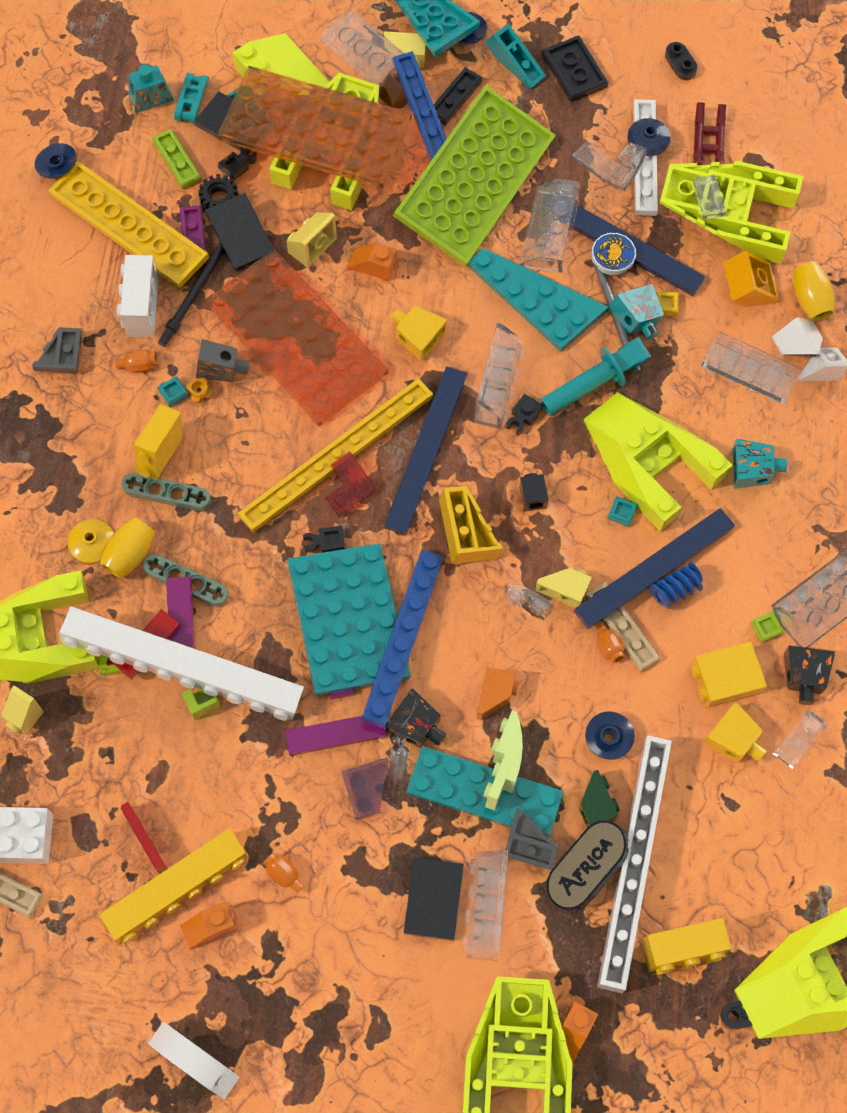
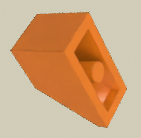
M378 243L354 248L348 269L390 281L396 265V248Z
M487 667L477 711V720H483L510 703L511 695L516 696L519 685L518 681H514L516 673Z
M226 902L205 909L180 925L189 950L237 930Z
M577 1002L572 1004L562 1024L572 1064L598 1016L597 1013Z

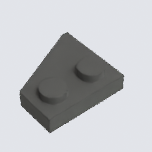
M59 327L54 333L52 340L44 347L42 356L38 361H34L32 365L33 370L78 373L83 335L82 329Z
M516 809L504 857L552 871L559 844L522 810Z

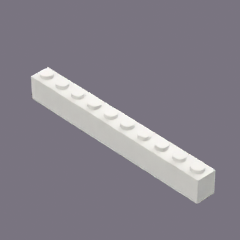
M71 606L59 632L60 641H63V644L70 648L80 647L86 649L91 655H104L109 657L114 663H127L133 665V668L140 672L150 671L156 673L163 680L169 681L173 679L179 681L184 687L191 689L194 687L200 688L207 695L226 697L233 704L239 705L243 703L249 705L254 711L272 713L275 718L280 720H293L304 688L298 684Z
M647 735L643 743L626 832L629 840V852L625 862L619 869L597 988L623 993L626 990L672 743L671 740Z

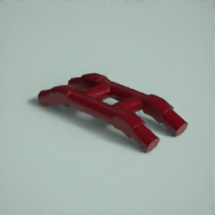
M697 102L694 124L693 163L702 165L704 152L715 153V162L724 164L726 104H718L716 126H704L705 103ZM703 134L716 135V145L703 144Z

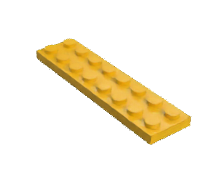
M79 161L48 190L50 196L132 255H153L157 273L178 288H181L209 259L206 251Z

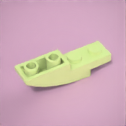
M511 711L509 719H503L499 732H502V736L500 739L495 738L491 752L495 753L493 763H496L492 773L495 780L493 784L488 782L483 796L487 798L485 807L494 811L503 790L513 793L520 769L523 748L522 731L517 712Z

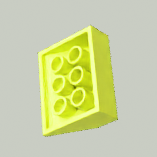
M286 33L250 41L232 52L235 69L284 124L293 120L297 114L300 115L307 108V104L312 99L315 100L322 93V89L329 83L326 77Z

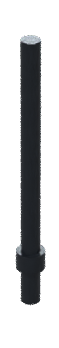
M221 243L216 247L174 317L166 323L165 331L158 341L159 345L166 347L172 335L176 334L180 329L182 319L225 252Z

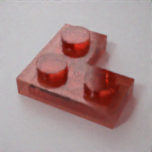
M350 451L330 465L343 485L325 497V499L339 517L377 489Z

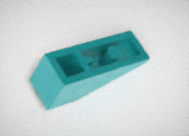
M509 23L484 41L495 58L529 89L546 76Z

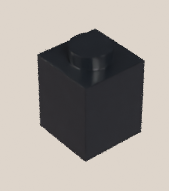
M529 473L524 477H520L519 488L524 512L547 509L549 499L544 474Z

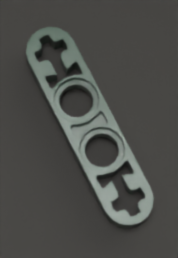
M136 473L127 474L122 480L124 492L131 497L195 511H205L211 505L209 492L201 487L159 478L154 480ZM133 481H136L138 486H134L133 489H130L128 484H132ZM159 485L162 487V490L159 494L152 495L149 493L150 487ZM175 490H182L184 492V496L179 500L171 497ZM203 495L206 501L203 500L200 504H197L196 499Z
M156 554L150 555L144 560L143 568L149 577L166 584V578H169L171 572L180 571L182 577L190 576L192 582L199 580L203 583V587L199 591H192V597L213 607H222L228 602V592L222 584ZM156 562H158L159 567L165 570L164 576H162V570H159L157 568H154L153 571H151L150 564L154 565L156 564ZM208 585H210L209 589L211 592L217 594L219 591H221L223 597H218L216 600H214L213 595L207 592Z

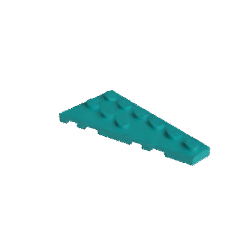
M395 0L434 57H437L480 28V21L451 0Z
M484 248L474 255L467 264L474 273L560 352L602 317L609 308L600 302Z

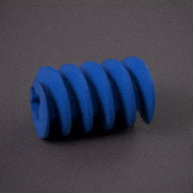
M690 562L688 567H681L680 571H674L672 576H665L664 581L658 580L656 585L651 584L650 592L657 603L664 605L669 610L671 609L670 601L675 605L679 604L678 596L686 600V592L691 596L695 595L693 587H696L699 591L703 590L702 575L697 566Z

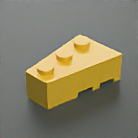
M468 487L444 488L439 498L452 564L498 559L503 547L500 542H497L491 532V526L489 523H486L481 515V509Z

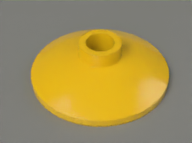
M98 519L81 521L73 527L68 536L69 551L76 560L82 563H98L101 561L103 551L108 541L114 535V532L104 521ZM88 536H94L93 540L86 541Z

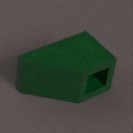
M599 770L593 771L578 808L586 827L597 821H616L618 817L617 812H620L616 799L611 798L607 791L609 789L608 781L605 775H600Z

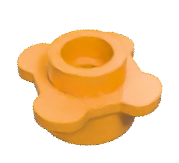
M195 379L187 384L186 389L191 393V400L198 403L200 399L212 396L213 392L208 388L207 379Z

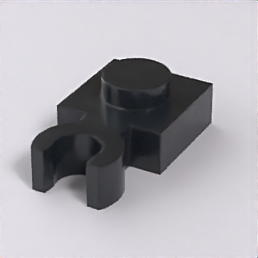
M240 151V154L237 155L235 152H232L218 162V169L235 180L249 170V164L256 162L257 153L246 155Z
M524 393L512 409L511 414L515 417L508 419L506 429H509L511 425H517L516 435L519 436L523 432L524 423L531 426L543 410V404Z
M342 525L319 528L320 535L313 533L303 534L304 541H313L311 545L304 546L307 553L314 552L320 547L322 553L345 549Z

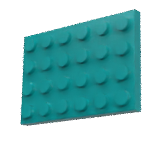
M381 544L288 558L287 564L315 696L373 686L397 618ZM408 662L402 680L410 679L411 677Z

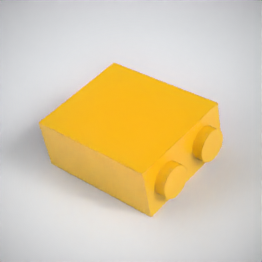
M160 404L133 444L135 470L141 476L157 480L182 441L181 412Z
M751 641L697 655L691 665V673L694 679H698L700 685L698 688L700 699L702 702H706L707 708L761 694L767 687Z

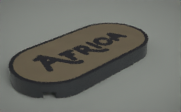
M602 820L591 824L580 835L549 873L546 886L547 893L555 906L567 911L580 910L585 908L600 892L628 856V835L622 827L614 822Z

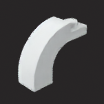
M164 1021L148 1042V1045L222 1099L226 1098L240 1078Z

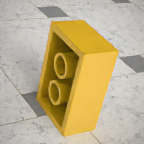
M723 918L650 934L641 942L649 973L656 971L657 975L670 973L673 969H676V966L680 965L682 970L697 966L696 964L701 963L702 960H706L707 964L721 961L722 958L726 957L725 954L732 949Z

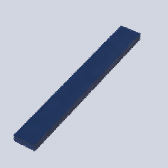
M555 192L543 207V213L593 241L607 233L625 235L633 242L636 248L634 264L691 296L695 295L705 280L704 275Z
M446 366L384 528L407 535L468 373Z
M719 508L576 607L574 613L588 630L644 592L651 584H655L658 580L664 578L734 529L735 524Z

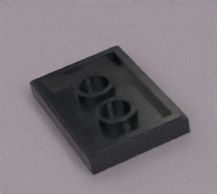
M580 35L542 50L541 55L570 102L608 87L609 82Z
M219 91L194 120V124L196 127L248 155L270 129L272 120Z
M246 193L205 210L234 271L274 254L275 251Z
M414 857L403 934L454 941L464 864Z

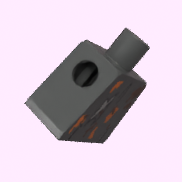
M202 339L196 378L232 382L234 372L247 375L250 361L236 359L238 349Z

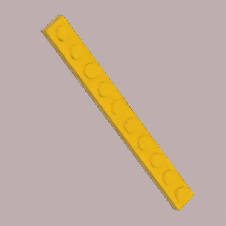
M418 378L238 512V517L254 533L433 398V393Z

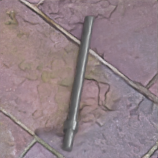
M593 263L609 307L614 300L612 289L606 273L601 272L597 268L598 266ZM609 307L623 347L630 342L627 331ZM639 365L631 368L632 375H637L641 372Z

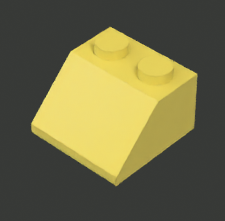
M316 212L311 218H307L303 222L302 227L297 232L291 233L288 237V253L308 268L337 240L335 215L332 213Z

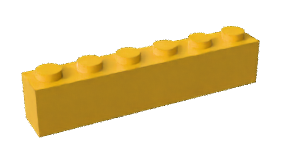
M228 828L99 914L114 940L118 944L121 942L126 944L137 936L136 932L142 928L148 929L158 923V918L166 912L171 914L181 907L180 903L185 899L189 898L191 900L200 895L202 888L209 883L214 885L224 878L223 874L230 869L233 871L239 869L245 864L244 860L248 856L231 829Z

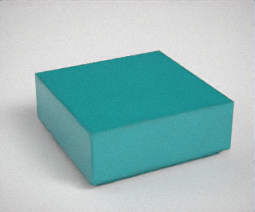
M177 376L157 387L169 407L189 397V393Z
M616 496L607 519L629 527L638 504Z

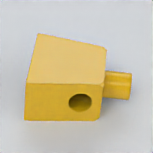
M414 306L408 314L396 309L391 316V321L397 324V340L420 361L425 358L447 331L446 319L418 306Z
M736 702L704 741L705 745L736 762H740L746 753L759 762L767 752L765 748L756 742L763 732L762 729Z

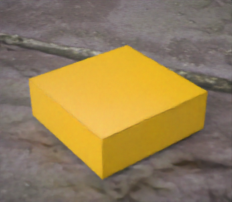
M656 291L663 315L678 316L679 293Z

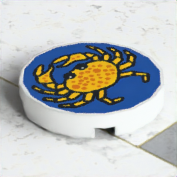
M607 233L600 236L594 242L591 257L593 263L598 266L597 268L601 272L609 275H619L633 266L636 258V248L633 242L625 235Z

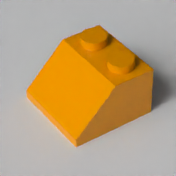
M746 250L723 262L725 278L730 288L729 295L733 302L749 307L780 301L770 262Z

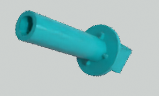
M640 337L632 340L613 354L607 348L602 347L600 349L602 360L600 363L540 398L547 414L552 416L611 379H614L620 386L625 385L626 380L623 373L651 357Z

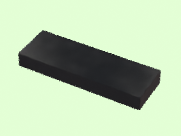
M465 67L434 103L438 118L442 124L447 125L482 83L481 76Z

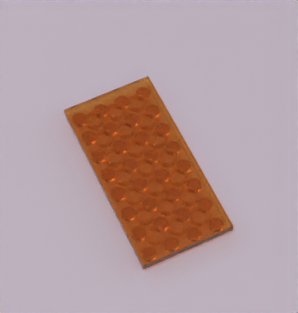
M248 65L217 136L218 140L383 189L412 119V113Z
M275 249L205 299L206 305L318 427L388 374V368Z

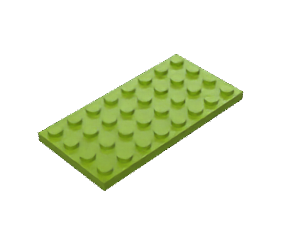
M485 85L398 206L393 217L465 267L556 135Z

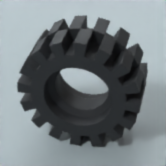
M216 174L217 178H213V175L209 176V181L206 178L203 180V184L199 186L198 194L204 212L210 207L239 195L237 185L232 178L228 180L227 175H223V178H221L220 174ZM217 191L227 193V197L222 200L211 199V195Z

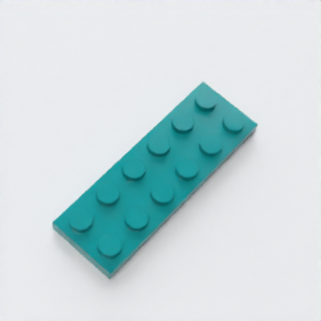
M422 746L406 794L510 828L512 827L516 809H520L550 836L563 791L517 776L513 793L503 790L494 811L485 807L487 798L483 796L488 782L493 784L495 777L492 776L493 768Z

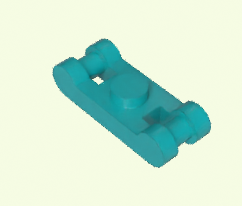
M187 72L175 109V120H189V123L194 124V120L198 117L205 91L209 85V76L201 75L199 77L195 76L194 73ZM185 107L191 108L190 112L184 111Z

